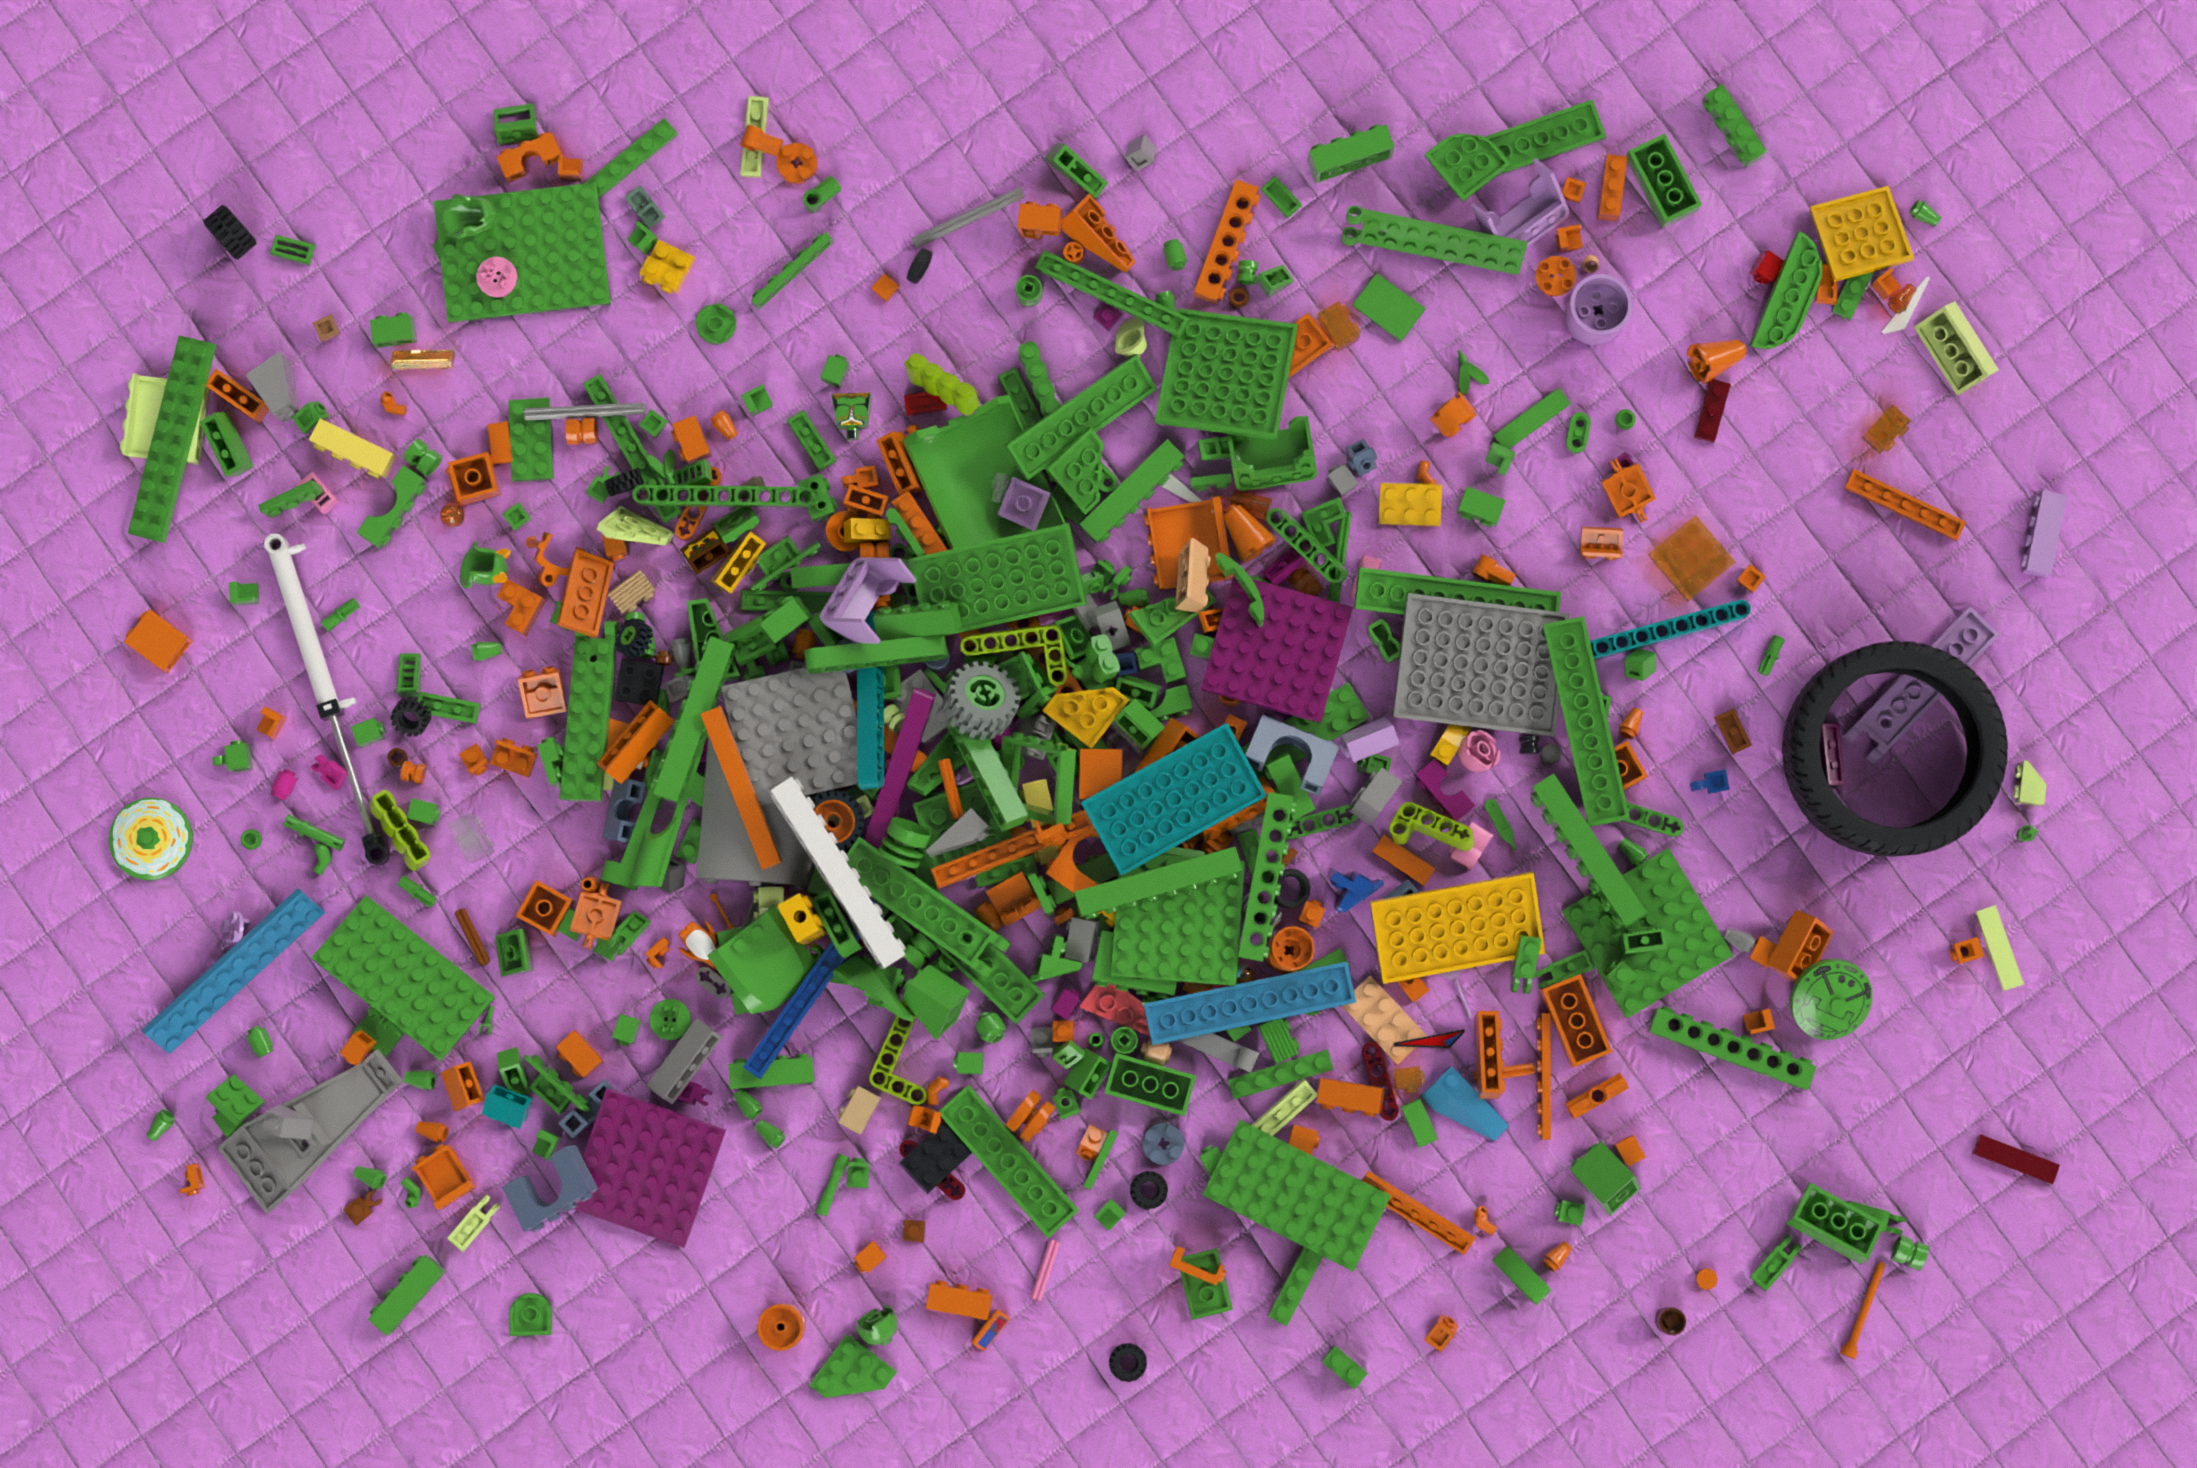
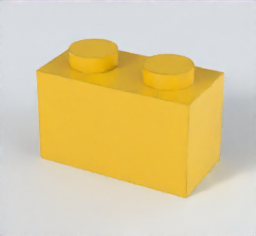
M850 518L844 522V543H877L878 541L891 540V528L887 519Z

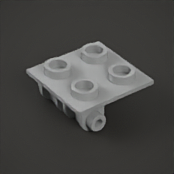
M1042 715L1032 718L1027 716L1020 720L1017 732L1023 733L1024 737L1037 736L1038 740H1050L1057 722L1047 719V717ZM1021 745L1020 753L1043 760L1046 752Z

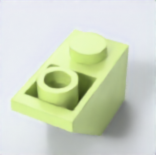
M2028 761L2019 762V765H2016L2015 768L2017 785L2013 787L2012 792L2015 804L2043 806L2045 804L2047 784Z

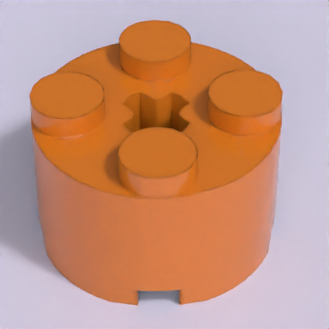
M1459 391L1452 399H1449L1429 420L1444 437L1448 436L1451 438L1462 429L1459 425L1470 422L1477 414L1474 412L1476 409Z

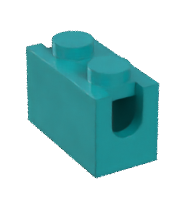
M494 1084L486 1095L481 1114L492 1120L506 1123L510 1127L520 1129L523 1121L527 1120L533 1099Z

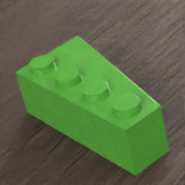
M707 598L687 601L696 663L698 659L702 660L704 654L701 650L704 641H709L710 636L725 641ZM732 660L725 682L741 679L734 660Z

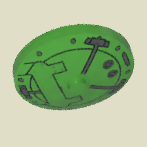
M1835 958L1822 960L1809 966L1795 981L1790 994V1011L1794 1021L1808 1035L1822 1040L1838 1039L1852 1033L1866 1019L1872 1005V987L1868 977L1855 964L1847 960Z

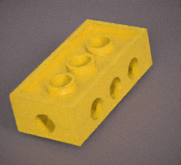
M798 893L780 903L777 907L797 943L809 945L827 935L828 932L811 901L812 898Z

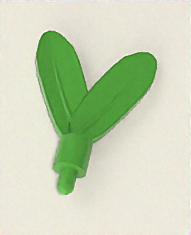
M1458 350L1459 357L1457 358L1461 365L1459 372V390L1461 394L1465 395L1469 390L1470 376L1480 384H1489L1487 375L1475 365L1469 363L1465 354Z
M668 450L665 453L663 464L654 456L646 455L645 460L649 467L661 478L665 479L667 485H675L673 479L675 455L673 451Z

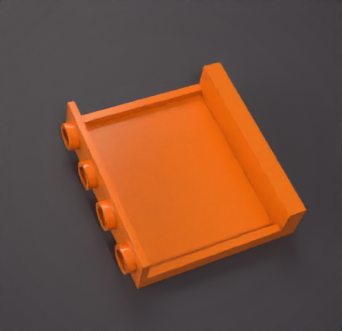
M1220 496L1212 497V500L1155 509L1147 507L1144 521L1145 526L1150 528L1147 540L1148 546L1153 547V554H1150L1151 565L1156 566L1157 573L1153 574L1154 585L1159 586V591L1176 589L1179 550L1190 538L1196 539L1208 548V556L1211 557L1209 568H1207L1209 583L1233 579V574L1225 577L1215 562V555L1217 553H1222L1230 558Z

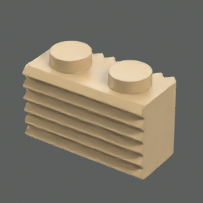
M639 569L607 595L620 612L626 615L629 612L637 611L638 605L643 601L647 603L653 599L654 593L657 590Z

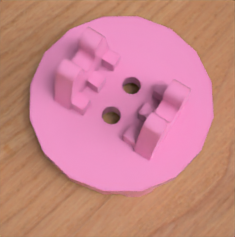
M497 256L482 262L476 275L477 284L482 292L496 298L508 296L515 288L518 278L517 270L513 264L507 259Z

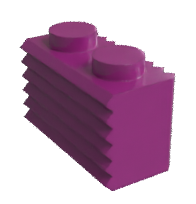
M1071 987L1068 990L1064 988L1050 1010L1068 1021L1069 1017H1072L1071 1014L1074 1013L1073 1010H1076L1078 1003H1081L1080 993Z

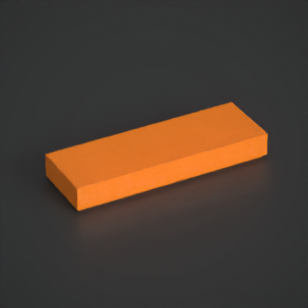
M1384 834L1372 851L1423 887L1435 871L1434 867L1401 845L1396 844Z

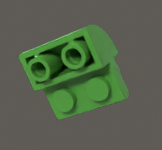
M763 615L725 633L727 642L734 644L736 647L734 656L740 667L777 649L776 644L759 624L763 621L761 618Z

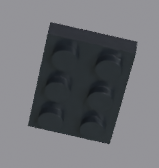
M944 1121L938 1127L937 1133H931L899 1165L928 1195L973 1152Z

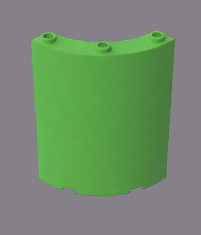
M1009 395L995 397L978 407L975 413L967 417L963 414L949 420L947 425L937 428L935 425L917 430L902 439L950 549L1032 531L997 515L1012 477L1021 479L1051 493L1036 530L1066 524L1043 470L1029 480H1025L1004 446L1025 431Z

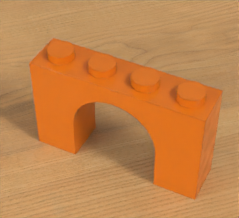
M1095 829L1070 838L1067 843L1061 844L1057 850L1059 853L1055 860L1051 858L1045 867L1048 870L1046 875L1071 893L1099 885L1081 873L1073 861L1074 850L1082 840L1089 837H1099Z

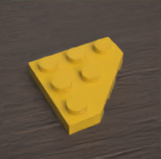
M1114 687L1055 694L1042 711L1089 748L1093 749L1113 723V720L1130 700Z

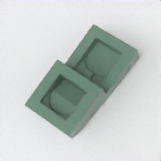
M641 185L624 197L648 229H651L665 218L664 214Z

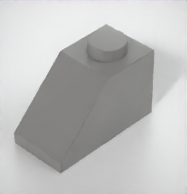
M278 1105L266 1110L262 1130L278 1137L311 1139L315 1119Z

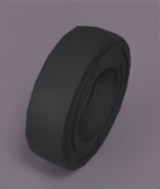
M922 248L917 253L907 273L908 281L917 284L922 279L932 259L933 253Z

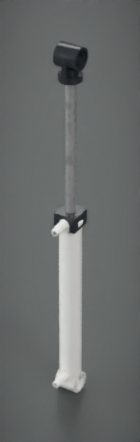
M271 534L265 539L264 546L269 553L315 694L320 719L324 721L330 720L345 770L348 772L347 776L367 834L361 838L365 849V857L372 864L384 865L389 860L390 852L386 848L382 833L374 832L337 718L344 715V708L356 704V699L353 697L339 701L291 557V555L306 550L305 544H298L289 547L288 541L281 535ZM281 541L280 548L273 550L274 542ZM380 849L382 856L380 859L375 860L373 853L375 850Z

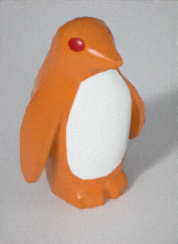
M694 921L690 922L678 934L688 951L678 947L679 951L689 959L705 962L710 967L716 969L706 956L718 947L716 932L707 921H705L708 932Z

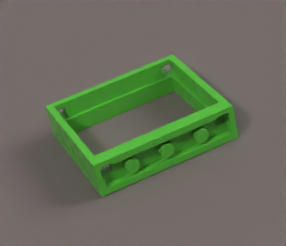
M1013 732V735L1002 736L1001 763L1007 769L1010 776L1009 779L1017 790L1021 745L1058 755L1054 811L1027 803L1024 804L1028 809L1027 818L1051 825L1059 823L1063 825L1071 824L1076 750L1068 748L1067 744H1053L1052 740H1038L1037 736L1024 737V734L1020 732Z

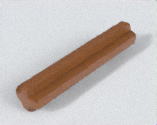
M461 908L457 910L455 916L479 965L484 966L488 964L490 958L466 909Z

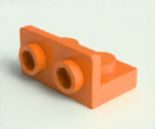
M503 738L502 741L496 739L495 744L497 745L490 764L530 778L538 754L533 752L534 748L523 744L521 748L514 746L515 742Z

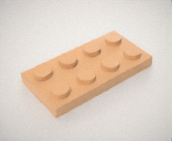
M1371 976L1354 990L1356 1003L1342 1006L1396 1065L1416 1047L1394 1046L1395 1042L1427 1036Z

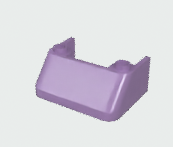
M1535 158L1533 162L1539 175L1529 183L1528 190L1531 196L1500 218L1492 211L1485 213L1476 204H1471L1470 206L1483 232L1527 241L1528 247L1562 223L1568 217L1569 208L1554 172Z
M857 558L847 568L820 613L819 618L825 626L854 643L879 644L881 640L865 622V619L880 595L892 594L896 591L899 583H915L917 579L900 558Z

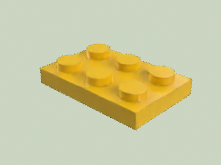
M1380 482L1378 523L1440 526L1442 484Z

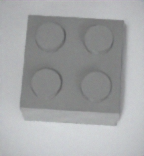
M1381 768L1378 773L1374 771L1351 802L1354 806L1350 812L1370 826L1402 781L1384 768Z

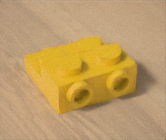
M658 240L651 255L647 256L639 274L642 277V281L651 286L656 284L660 286V290L667 294L672 292L678 294L695 261V257Z

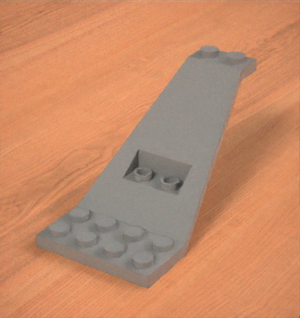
M378 1049L357 1066L281 1104V1106L315 1119L311 1139L284 1138L263 1131L264 1113L240 1126L218 1147V1150L265 1213L268 1214L298 1189L403 1081Z

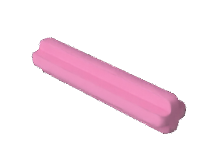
M1050 1239L1031 1293V1298L1040 1301L1042 1299L1060 1242Z

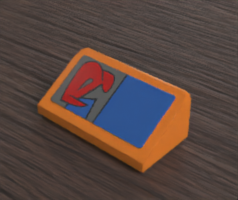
M997 1309L974 1337L972 1344L983 1351L986 1350L1010 1318L1000 1309Z

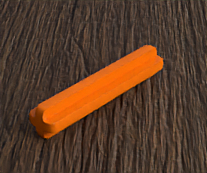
M949 758L942 759L938 763L953 820L960 819L964 813L951 761Z
M1533 1063L1504 1067V1072H1502V1079L1535 1074V1066ZM1477 1071L1473 1072L1475 1082H1477Z

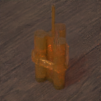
M1234 490L1231 498L1220 496L1222 499L1230 500V506L1233 504L1236 506L1241 505L1253 517L1266 520V515L1272 504L1271 498L1255 495V492L1246 493Z

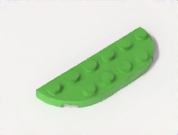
M1796 231L1749 343L1751 347L1771 349L1785 342L1787 343L1800 330L1821 280L1822 260L1819 257L1815 243L1800 231Z

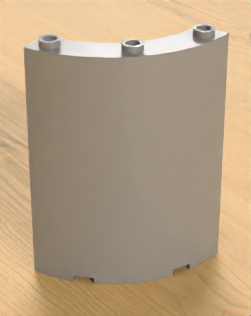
M709 735L697 878L705 879V883L717 884V880L749 882L750 886H761V883L790 885L793 886V890L805 891L806 887H809L815 865L775 803L761 806L783 862L762 870ZM816 793V794H812V795H808V796L810 797V799H812L813 797H815L816 795H818V794H820V793Z

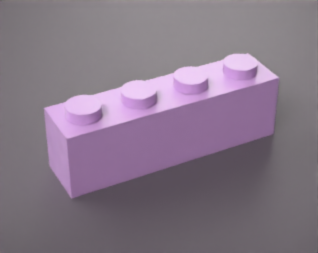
M2042 490L2038 495H2035L2032 504L2035 507L2034 515L2030 516L2028 523L2031 530L2024 542V546L2027 547L2026 554L2022 555L2020 566L2023 567L2022 573L2043 578L2051 575L2067 495Z

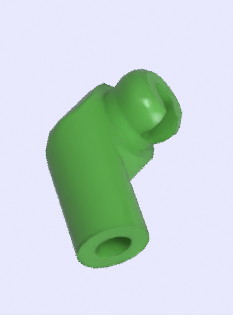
M319 843L314 847L318 862L313 871L322 875L331 862V856L328 847Z
M407 1176L400 1183L408 1191L405 1205L408 1208L417 1207L420 1203L421 1190Z

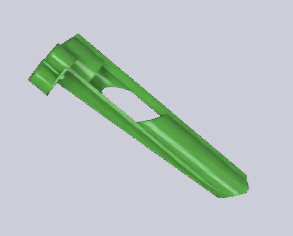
M680 710L679 713H678V716H677L678 719L681 718V715H682V711H681V710ZM672 729L669 738L673 739L675 730ZM706 732L681 804H677L670 824L660 833L652 834L650 832L659 802V797H656L653 794V789H651L655 777L659 778L661 773L657 768L622 861L617 863L605 860L600 876L601 881L634 891L638 890V886H662L708 732ZM666 747L664 749L661 759L666 758L668 754Z

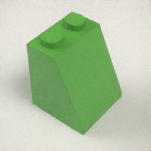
M929 964L923 970L919 969L913 979H908L903 988L905 992L902 999L932 1037L937 1040L957 1022L970 991Z
M1600 1141L1598 1144L1592 1145L1585 1156L1576 1159L1570 1170L1604 1211L1611 1216L1641 1188L1629 1169Z

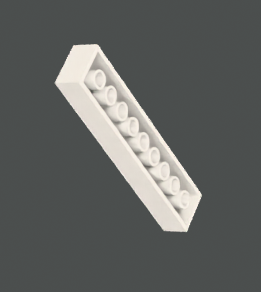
M790 777L768 793L880 969H884L905 956L904 950L906 948L900 939H895L893 936L894 929L889 921L884 922L881 917L883 912L877 903L873 904L869 897L872 894L866 885L861 886L858 881L861 877L856 869H851L847 864L849 858L843 850L839 851L835 845L838 841L833 833L826 831L824 826L827 824L820 814L816 815L813 808L815 805L810 797L805 798L802 790L804 788L800 781Z

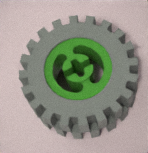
M977 661L972 662L970 667L967 663L962 666L961 670L958 668L954 676H952L942 698V701H944L942 710H946L944 714L946 720L951 718L950 725L953 728L958 726L960 728L958 732L962 735L965 731L968 732V737L974 739L975 735H979V740H985L987 735L989 739H993L997 734L999 736L1003 734L1005 729L1007 730L1019 707L1020 696H1017L1019 688L1018 686L1013 687L1016 681L1013 677L1007 678V671L999 672V666L994 664L992 668L988 667L989 662H983L979 666Z

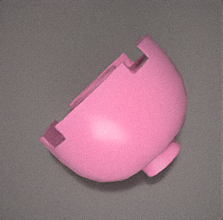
M1477 730L1476 732L1472 731L1462 739L1458 755L1460 761L1468 770L1472 772H1485L1497 765L1500 760L1499 749L1496 750L1494 745L1496 741L1489 733Z

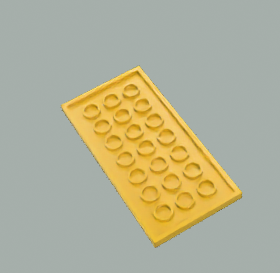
M1533 872L1370 901L1380 975L1383 984L1514 960L1520 935L1540 937L1542 941L1539 955L1545 954Z

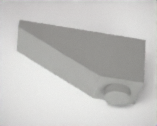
M970 808L926 850V853L930 857H934L975 844L978 841L982 842L989 835L988 831L990 828Z

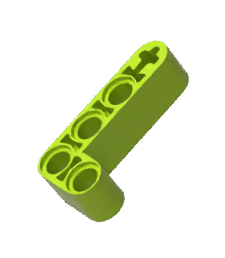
M1405 802L1400 806L1389 826L1392 840L1399 845L1407 843L1414 830L1461 851H1469L1475 845L1473 831L1470 827L1412 802ZM1408 813H1414L1410 817L1405 816ZM1426 821H1432L1428 825L1423 824ZM1446 828L1451 829L1449 832H1442ZM1398 830H1404L1403 833L1396 834Z

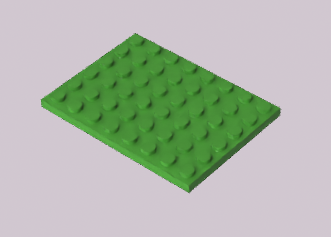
M596 182L475 196L484 197L492 203L497 212L496 221L492 228L478 235L465 236L461 239L451 238L447 234V229H443L444 223H441V211L451 199L434 201L448 323L611 304ZM496 256L505 258L517 270V284L506 297L496 298L488 296L482 292L477 284V270L481 263L488 258Z

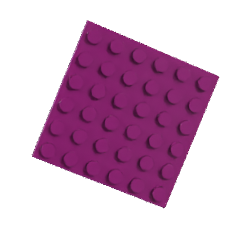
M1233 575L1201 690L1321 723L1353 607L1252 579L1259 591L1264 608V623L1259 628L1248 611L1252 601Z
M607 1088L583 1155V1160L598 1190L592 1193L593 1197L589 1200L576 1203L577 1207L574 1209L685 1248L726 1129Z

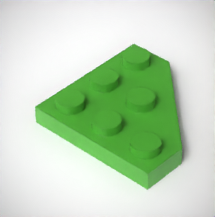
M1088 427L1045 468L1083 515H1086L1100 502L1101 455L1104 443L1091 427Z
M846 1334L809 1386L825 1398L881 1390L887 1387L898 1371L849 1334Z

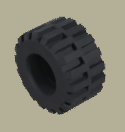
M221 205L203 220L208 230L230 255L237 260L257 244L256 239L225 205Z

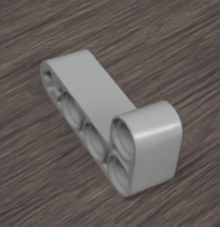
M1213 1033L1177 1040L1248 1073L1252 1072L1259 1053Z

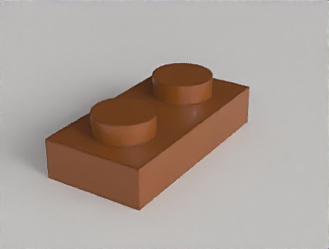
M1734 708L1714 717L1732 755L1752 746Z

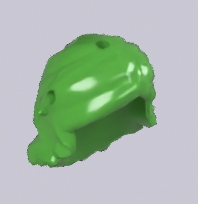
M455 194L441 211V223H444L443 229H447V234L451 238L461 239L465 236L478 235L492 228L496 221L497 212L492 203L484 197Z

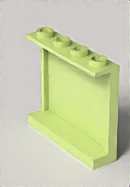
M132 373V378L128 382L130 394L125 404L127 417L123 421L124 439L120 443V450L123 455L147 459L167 378L139 376ZM207 387L186 462L188 464L200 465L204 430L200 421L205 419L207 414L210 391Z

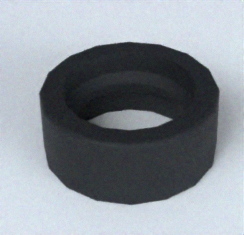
M1285 869L1283 876L1279 875L1277 883L1279 884L1283 878L1288 876L1296 878L1301 887L1300 895L1295 900L1287 901L1279 894V896H1275L1274 903L1288 909L1300 907L1310 896V882L1301 871Z

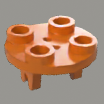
M1551 256L1539 263L1535 273V280L1538 288L1543 293L1549 296H1561L1572 289L1576 281V271L1568 258Z

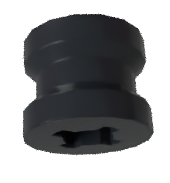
M1539 736L1519 737V742L1521 743L1519 754H1539Z

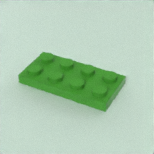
M550 398L508 400L510 445L513 460L511 461L512 481L554 479L551 419L525 420L524 409L551 407Z

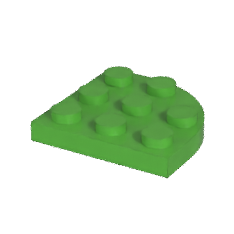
M1464 133L1445 138L1424 155L1462 203L1511 165L1499 148L1490 140L1480 135Z

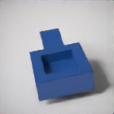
M1725 769L1705 773V780L1690 783L1691 791L1707 788L1708 794L1730 790Z

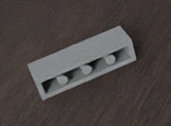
M696 1018L683 1037L676 1043L669 1056L664 1059L657 1072L652 1075L646 1086L661 1098L673 1104L723 1037Z

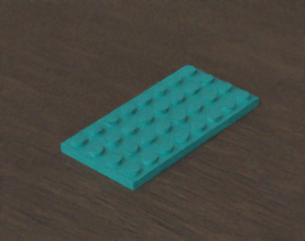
M1225 723L1080 803L1119 875L1122 876L1265 798L1267 795L1228 723Z

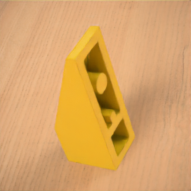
M1449 724L1430 753L1429 758H1435L1440 765L1446 768L1459 749L1462 739L1469 733L1472 727Z

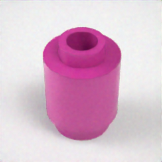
M285 768L283 772L278 771L271 786V795L286 801L287 797L291 796L298 780L295 778L296 773Z

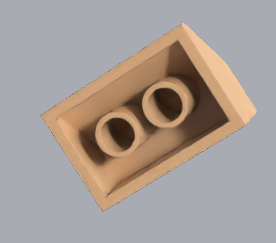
M1190 538L1179 550L1175 609L1199 613L1206 607L1208 602V595L1205 593L1206 587L1209 584L1207 568H1209L1211 557L1208 556V548L1193 538Z

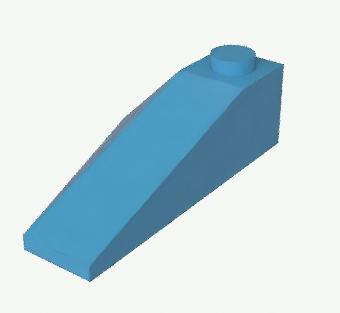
M1452 1066L1420 1096L1434 1111L1494 1141L1509 1127L1484 1099H1478L1476 1090Z

